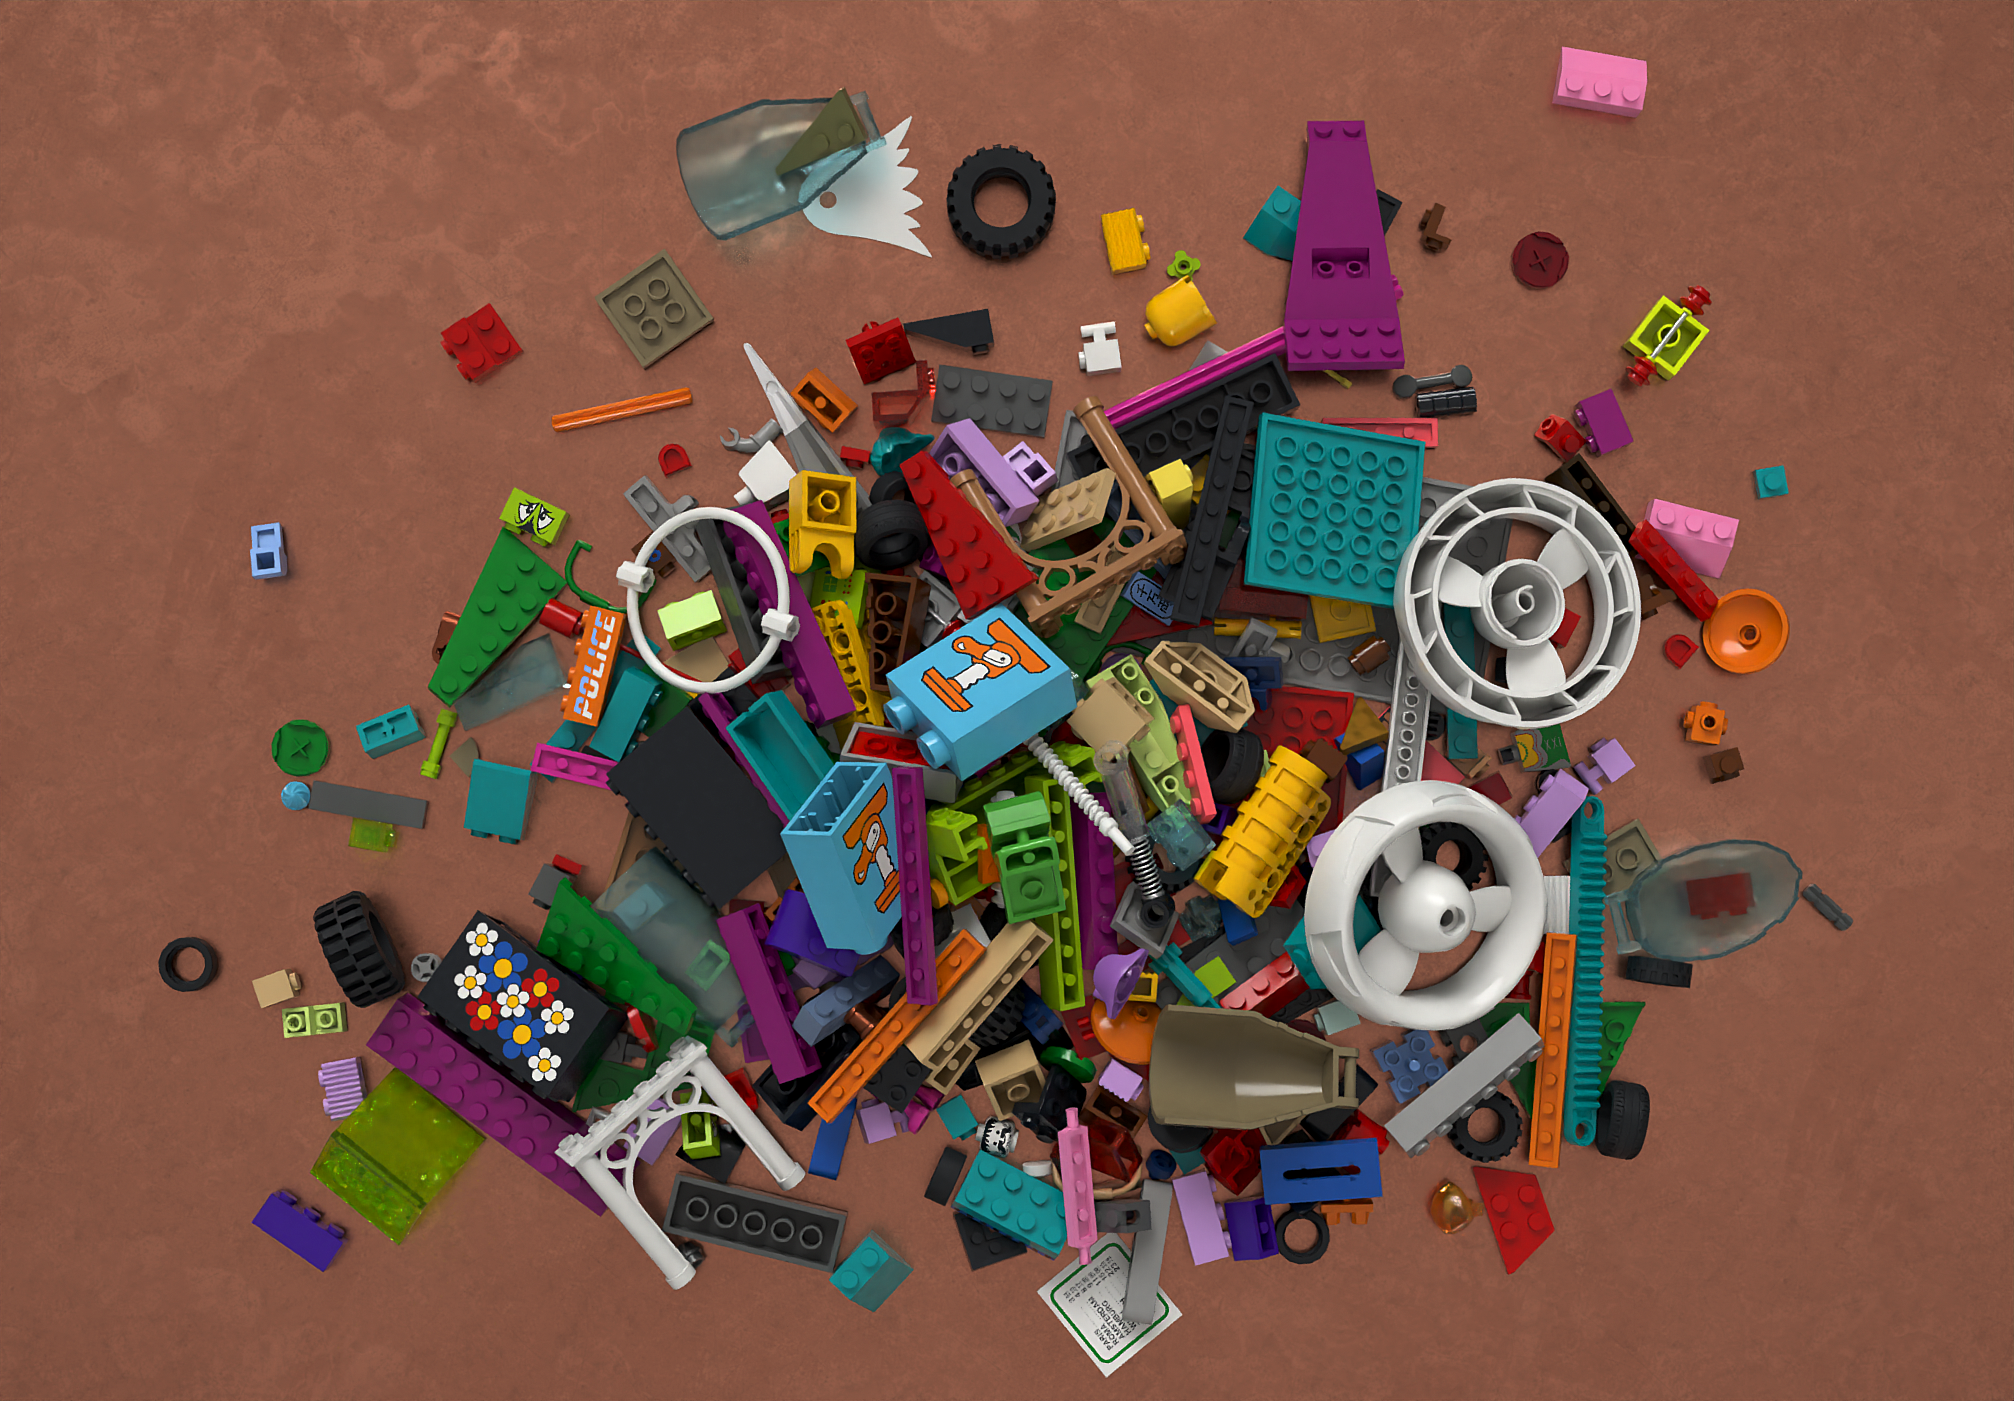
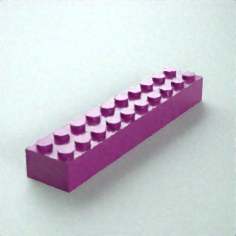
M408 992L398 998L366 1046L601 1217L609 1207L574 1166L571 1167L555 1154V1151L560 1148L558 1146L559 1143L568 1135L578 1133L585 1137L589 1134L588 1130L590 1127L586 1122L559 1102L556 1103L548 1097L543 1099L531 1090L533 1085L527 1081L523 1083L510 1074L511 1068L504 1064L500 1066L488 1057L490 1052L483 1048L480 1050L466 1041L467 1035L461 1031L457 1033L444 1024L446 1022L444 1018L439 1015L436 1017L423 1008L424 1004ZM613 1143L609 1146L606 1153L608 1160L617 1161L625 1158L627 1152ZM637 1159L635 1161L633 1173L641 1164V1162H639ZM608 1168L623 1187V1168Z

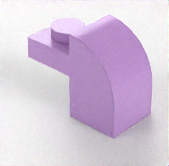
M1024 441L1003 456L1036 497L1058 482L1056 472L1038 452L1034 454Z

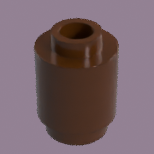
M1372 635L1351 651L1352 654L1347 657V660L1356 673L1362 676L1364 673H1371L1389 660L1388 652L1391 651V648L1383 637L1377 639Z

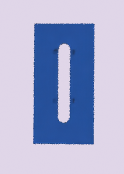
M1377 1137L1260 1146L1265 1205L1383 1197ZM1354 1165L1358 1166L1361 1170L1358 1174L1297 1179H1287L1283 1176V1173L1287 1170H1300L1301 1168L1314 1169Z

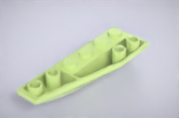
M1130 654L1083 683L1075 692L1080 700L1084 699L1086 701L1092 695L1089 690L1100 679L1106 681L1115 677L1152 715L1154 720L1148 725L1151 729L1150 732L1139 742L1135 739L1129 745L1132 750L1127 754V757L1130 758L1141 788L1178 830H1181L1197 820L1190 809V800L1192 799L1190 789L1185 787L1183 773L1185 771L1183 761L1178 759L1176 751L1177 741L1170 729V722L1164 705L1134 657Z

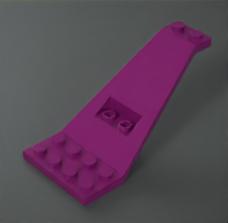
M1364 120L1307 121L1308 156L1283 326L1288 371L1404 369L1405 358L1399 314L1368 149Z

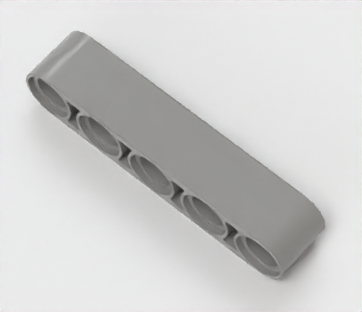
M1143 1179L1139 1200H1150L1152 1230L1134 1232L1122 1320L1151 1325L1155 1310L1173 1183Z

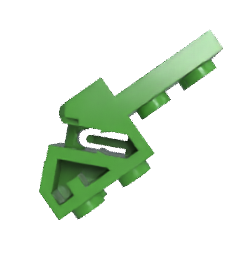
M1037 791L982 805L991 854L998 869L1008 923L1013 924L1066 910L1059 870L1060 859L1055 837L1049 838L1051 820L1041 792Z

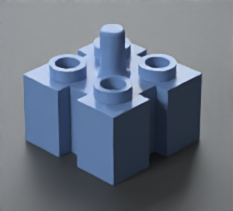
M1409 1029L1400 1034L1403 1039L1402 1042L1395 1045L1394 1041L1388 1040L1369 1050L1379 1070L1383 1073L1389 1072L1391 1078L1385 1082L1395 1101L1399 1104L1420 1094L1418 1086L1425 1083L1426 1086L1431 1087L1449 1072L1441 1056H1432L1429 1049L1434 1047L1435 1044L1427 1030Z

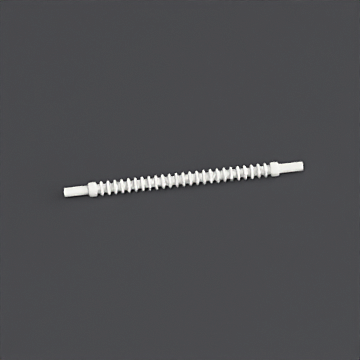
M1038 733L1024 741L1023 744L1028 745L1029 751H1033V755L1038 757V761L1043 763L1044 768H1048V772L1053 774V778L1058 780L1059 785L1063 786L1064 791H1069L1068 795L1074 797L1075 803H1079V808L1084 809L1086 815L1089 814V819L1094 820V825L1099 826V831L1104 836H1109L1126 856L1132 854L1135 847L1118 829V823L1114 818H1109V813L1104 812V807L1099 806V802L1094 800V796L1089 794L1088 789H1083V783H1078L1079 779L1073 777L1074 774L1072 771H1068V766H1063V760H1058V755L1053 754V749L1048 748L1047 743H1043V738L1038 737Z

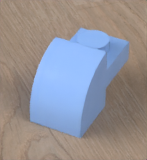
M278 522L251 526L252 549H250L252 577L258 580L285 576L287 573V556L284 553L281 524Z

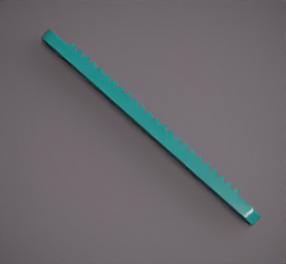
M1586 796L1584 802L1572 815L1569 934L1577 935L1564 1101V1137L1568 1143L1577 1146H1588L1595 1138L1597 1109L1600 1108L1597 1098L1601 1096V1093L1597 1090V1086L1601 1084V1081L1597 1077L1601 1073L1598 1063L1602 1060V1057L1598 1055V1051L1602 1049V1045L1598 1043V1040L1602 1037V1033L1599 1032V1027L1602 1026L1599 1016L1603 1014V1010L1599 1008V1005L1603 1002V998L1600 997V992L1603 991L1600 981L1604 979V975L1600 973V969L1604 967V963L1601 962V957L1604 956L1601 946L1605 944V940L1601 938V934L1605 932V929L1601 925L1605 921L1602 911L1606 907L1602 903V899L1606 897L1602 888L1606 886V882L1603 880V876L1606 874L1603 864L1607 862V859L1603 856V853L1607 851V847L1604 845L1607 835L1604 833V805L1595 796ZM1587 803H1590L1593 809L1590 818H1587L1584 814V807ZM1581 1123L1584 1127V1134L1578 1139L1575 1130L1577 1125Z

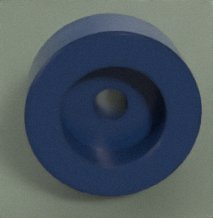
M1154 1150L1146 1161V1168L1152 1180H1166L1176 1170L1177 1163L1173 1156L1166 1151Z

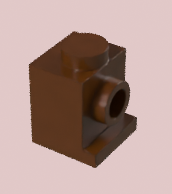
M1738 747L1703 756L1711 784L1740 776L1739 771L1744 769Z

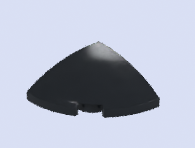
M718 1124L720 1155L691 1159L683 1150V1144L675 1155L725 1184L746 1144L730 1124Z

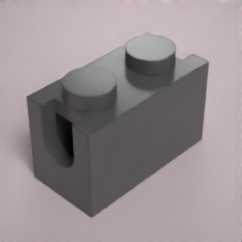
M1113 1199L1094 1201L1097 1232L1133 1233L1152 1230L1150 1200ZM1134 1210L1136 1213L1135 1223H1126V1220L1133 1219Z

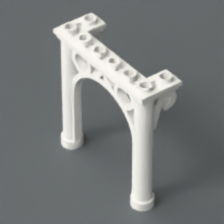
M688 1035L685 1038L677 1039L670 1046L671 1050L666 1056L672 1061H666L661 1064L653 1078L637 1085L633 1090L634 1094L629 1099L618 1102L611 1109V1114L605 1120H599L589 1128L588 1135L585 1137L578 1133L568 1135L559 1143L558 1146L560 1148L555 1151L559 1158L578 1170L665 1274V1280L673 1290L685 1286L694 1277L696 1270L644 1210L635 1195L633 1187V1170L638 1153L645 1141L658 1127L668 1120L685 1113H713L722 1117L731 1125L783 1191L795 1187L805 1176V1171L799 1163L792 1161L709 1059L705 1051L707 1047ZM683 1082H690L693 1091L688 1103L675 1104L672 1100L673 1090ZM701 1086L717 1106L699 1103L702 1093ZM662 1094L666 1105L671 1107L667 1110L664 1107L655 1110L647 1109ZM637 1117V1127L633 1131L637 1136L634 1139L621 1130ZM618 1139H625L628 1143L626 1157L617 1161L608 1160L606 1152L609 1146ZM608 1168H623V1187Z

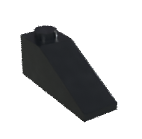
M988 309L903 323L904 331L907 335L965 352L972 351L973 355L987 353L990 347H994Z

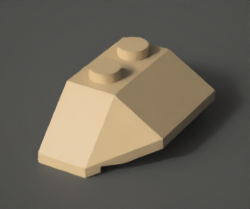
M1161 641L1144 661V665L1161 692L1179 706L1189 704L1192 716L1208 728L1237 733L1255 712L1247 678L1201 643H1170V641Z

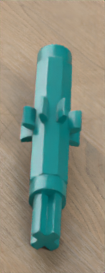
M1174 942L1169 946L1166 945L1164 953L1158 959L1148 954L1153 960L1148 966L1157 975L1163 971L1194 1006L1221 1008L1211 997L1213 994L1178 957L1183 952Z

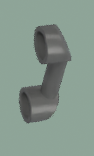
M1457 365L1448 373L1421 378L1402 375L1394 381L1392 391L1397 398L1405 400L1409 399L1418 389L1450 384L1456 389L1459 387L1466 388L1472 381V373L1467 366Z

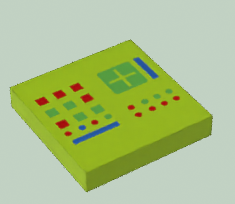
M829 567L815 571L810 607L814 608L826 602L842 600L852 610L857 629H862L866 596L868 594L865 572H871L853 569V572L847 579H838L832 576ZM838 610L834 612L835 617L839 615Z

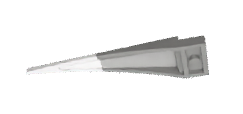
M745 343V352L768 397L780 427L784 431V436L799 472L806 470L854 477L752 346ZM857 480L856 517L872 505L868 499L869 495Z

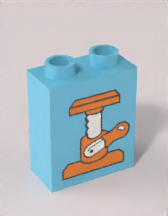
M1002 603L886 674L892 700L883 705L889 722L898 733L903 735L912 730L918 736L916 739L918 748L931 767L937 769L946 764L961 781L1077 708L1070 668Z
M836 762L780 835L827 948L852 949L858 954L867 955L879 951L886 945L888 941L887 936L902 917L893 780L887 763Z

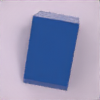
M1345 732L1333 739L1339 752ZM1377 743L1347 755L1348 759L1345 764L1358 790H1362L1383 777L1384 750Z

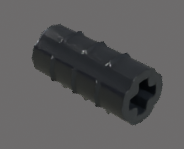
M1459 387L1457 389L1430 390V392L1416 393L1419 418L1448 417L1449 415L1477 412V398L1474 387Z

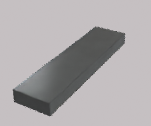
M313 780L308 809L423 829L428 801Z

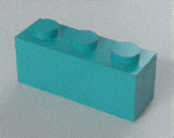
M635 667L626 669L589 747L617 762H621L639 746L636 740L640 732L643 733L650 723L651 717L648 714L652 706L656 707L661 700L663 692L660 689L663 682Z

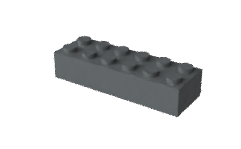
M750 503L733 506L725 509L732 510ZM700 519L695 526L747 668L759 656L770 638V635L762 633L761 621L763 614L759 608V599L755 590H752L748 584L747 573L743 564H740L737 560L733 541L724 531V521L719 519ZM778 646L766 666L751 679L752 685L792 675L790 669L783 662V653L780 646Z
M679 1171L675 1176L662 1231L833 1273L848 1212L730 1183L724 1184L718 1180Z

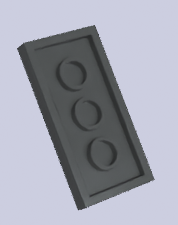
M939 364L931 422L949 425L970 418L981 430L1044 439L1053 381Z

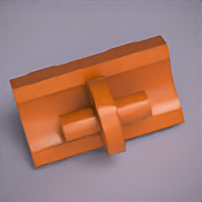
M1371 1198L1322 1201L1319 1204L1320 1211L1323 1213L1327 1225L1339 1224L1340 1213H1351V1222L1356 1225L1367 1224L1369 1212H1373Z

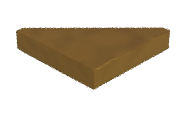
M1362 697L1357 699L1340 746V752L1343 755H1348L1384 741L1389 736V731Z

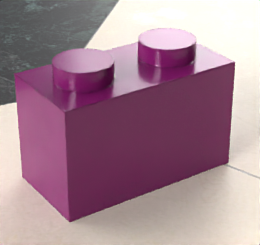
M1612 388L1579 401L1575 405L1577 409L1574 411L1576 421L1580 427L1584 426L1588 435L1585 437L1587 447L1591 453L1595 452L1597 458L1634 442Z

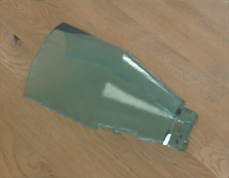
M866 91L852 95L850 99L852 104L857 106L871 142L866 143V140L779 176H777L775 168L832 98L798 100L761 99L680 131L676 139V155L680 175L687 195L707 230L718 240L726 241L807 208L812 201L826 191L867 153L888 145L885 137H881L867 103L869 97Z
M655 846L622 874L590 907L601 918H607L639 949L637 954L647 964L651 961L658 968L657 973L667 983H673L698 1008L694 1021L715 1031L733 1048L738 1043L737 1039L755 1020L751 1015V1010H749L729 1031L723 1026L747 999L741 989L740 980L730 960V954L725 941L719 931L716 919L721 918V914L715 905L711 908L700 896L702 891L695 884L691 885L683 876L681 870Z

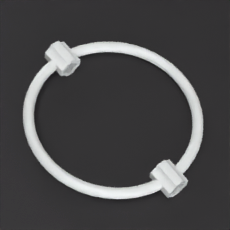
M703 507L680 513L667 520L652 533L644 543L634 563L624 561L618 567L616 574L618 585L628 588V623L640 655L659 677L684 691L704 694L705 692L715 694L737 688L756 676L766 666L782 639L792 641L799 632V617L789 614V583L780 553L770 537L756 523L732 510ZM700 519L728 521L751 534L762 546L771 562L778 589L777 610L769 608L761 621L762 633L770 635L764 649L743 671L728 679L716 682L688 680L665 667L652 652L645 639L638 611L639 592L647 593L655 580L653 569L645 567L655 548L668 534L678 527Z

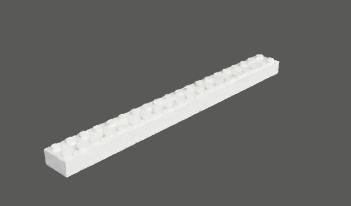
M1438 601L1441 616L1442 602ZM1400 636L1381 792L1404 783L1421 781L1431 693L1414 674V667L1408 659ZM1382 853L1372 865L1368 894L1371 897H1379L1385 881L1393 874L1386 864Z

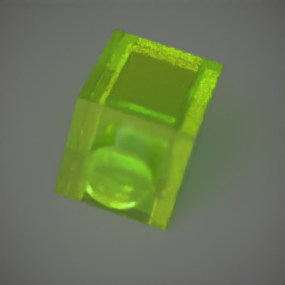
M353 818L348 846L388 852V848H392L395 841L396 832L392 830L393 824Z

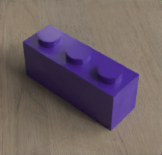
M284 1190L281 1193L279 1191L271 1193L251 1223L322 1272L328 1270L348 1242V1239L343 1236L345 1232L332 1223L328 1226L319 1220L321 1215L309 1207L303 1209L296 1204L297 1199Z

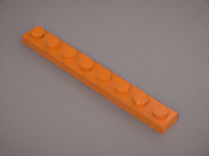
M963 929L935 960L938 1003L931 1006L907 1003L906 992L809 1100L808 1104L827 1123H832L984 954L987 948L967 929Z
M1546 933L1539 1036L1542 1038L1545 1047L1542 1048L1543 1052L1536 1062L1529 1165L1551 1168H1559L1577 947L1576 934Z

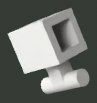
M1115 322L1080 326L1082 337L1093 336L1094 339L1092 343H1084L1083 352H1078L1080 369H1086L1087 376L1121 372L1122 366L1118 339L1106 340L1105 334L1116 333Z

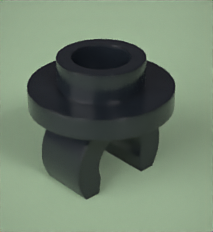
M1429 711L1426 740H1435L1444 733L1445 721L1440 714Z

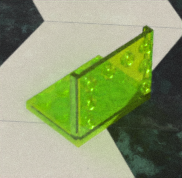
M395 1067L330 1135L310 1173L397 1245H400L406 1239L426 1206L478 1150L485 1139Z

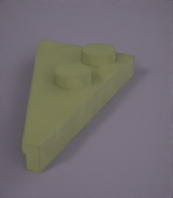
M845 87L838 90L775 168L777 176L858 144L868 138Z

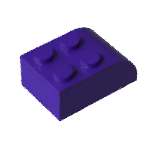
M790 889L785 891L764 944L841 977H852L860 954L852 949L827 948L805 894Z

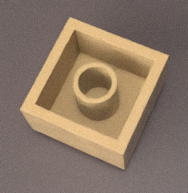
M1029 1040L975 1061L984 1088L999 1122L1015 1116L1012 1113L1015 1102H1039L1046 1080Z

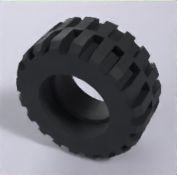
M1001 144L993 145V149L986 150L983 147L976 150L977 154L972 157L968 155L963 159V164L960 167H956L952 174L953 178L948 184L947 212L954 233L963 240V244L968 249H975L977 254L983 257L988 254L992 255L993 259L1001 260V256H1009L1012 259L1018 257V254L1021 252H1030L1036 243L1040 244L1046 232L1050 230L1053 223L1056 193L1051 175L1047 174L1045 165L1040 160L1036 161L1033 158L1032 153L1027 150L1024 153L1020 152L1017 146L1010 145L1008 149L1001 148ZM993 178L1012 179L1021 184L1027 193V211L1024 217L1014 225L1007 227L991 226L983 222L976 213L974 206L975 194L983 183Z
M352 891L319 906L313 916L315 930L318 934L317 937L332 973H334L339 986L342 987L344 994L350 999V1002L356 1007L366 1008L401 992L405 985V976L398 953L383 920H381L378 911L366 894L360 891Z

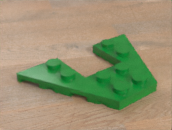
M606 991L604 997L608 1000L625 1005L624 1000ZM697 1012L690 1031L686 1035H682L657 1021L655 1034L659 1048L649 1052L644 1070L599 1059L578 1089L572 1111L576 1112L592 1107L606 1106L629 1099L634 1094L633 1090L637 1085L653 1078L661 1064L666 1061H672L666 1054L671 1050L670 1046L681 1037L685 1038L688 1035L703 1043L707 1047L705 1051L709 1057L716 1029ZM683 1082L673 1092L690 1089L692 1085L690 1082Z
M1602 1002L1599 1005V1008L1603 1010V1014L1599 1016V1020L1602 1021V1026L1599 1027L1602 1037L1598 1040V1043L1602 1045V1049L1598 1051V1055L1602 1057V1060L1598 1063L1601 1073L1597 1077L1601 1081V1084L1597 1086V1090L1601 1095L1646 1002ZM1498 1003L1494 1006L1493 1010L1480 1017L1479 1020L1488 1038L1518 1013L1530 1025V1003ZM1537 1060L1525 1062L1519 1067L1520 1072L1510 1080L1530 1119H1532Z

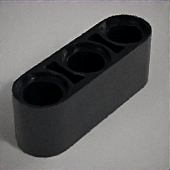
M1356 1064V1098L1359 1099L1360 1106L1377 1088L1378 1083L1359 1064ZM1344 1076L1338 1081V1097H1344ZM1329 1108L1308 1114L1299 1124L1317 1142L1326 1141L1356 1109Z

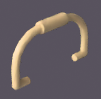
M1129 1146L1127 1150L1124 1148L1125 1154H1135V1170L1130 1182L1122 1188L1114 1190L1112 1188L1093 1189L1094 1200H1113V1197L1124 1195L1136 1186L1142 1172V1149L1140 1146ZM1053 1150L1050 1154L1054 1183L1063 1192L1062 1180L1058 1171V1157H1060L1059 1150Z

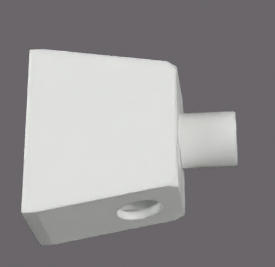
M770 440L740 470L738 475L747 486L735 494L734 497L740 505L755 502L757 499L762 500L766 510L789 499V480L796 473Z

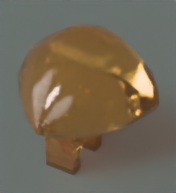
M1450 1181L1442 1185L1436 1193L1431 1204V1217L1443 1233L1447 1235L1456 1234L1470 1225L1474 1217L1483 1215L1484 1204H1473V1200L1468 1199L1462 1189Z

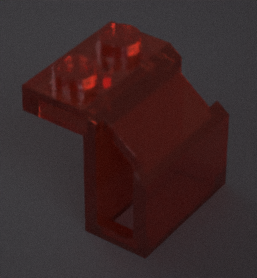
M927 360L916 361L917 390L871 393L875 429L911 426L925 403L930 399V389H936L934 367L929 368ZM913 404L908 413L880 415V406Z
M1099 1117L1092 1120L1094 1124L1087 1126L1091 1169L1129 1183L1143 1162V1158L1128 1128ZM1058 1142L1054 1145L1050 1158L1062 1178ZM1121 1157L1132 1161V1164L1130 1165L1128 1170L1126 1169Z

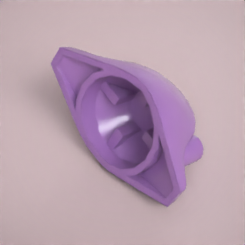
M1141 948L1128 955H1107L1096 965L1093 975L1096 988L1093 996L1105 1002L1107 1016L1110 1019H1116L1131 995L1141 975L1149 950Z

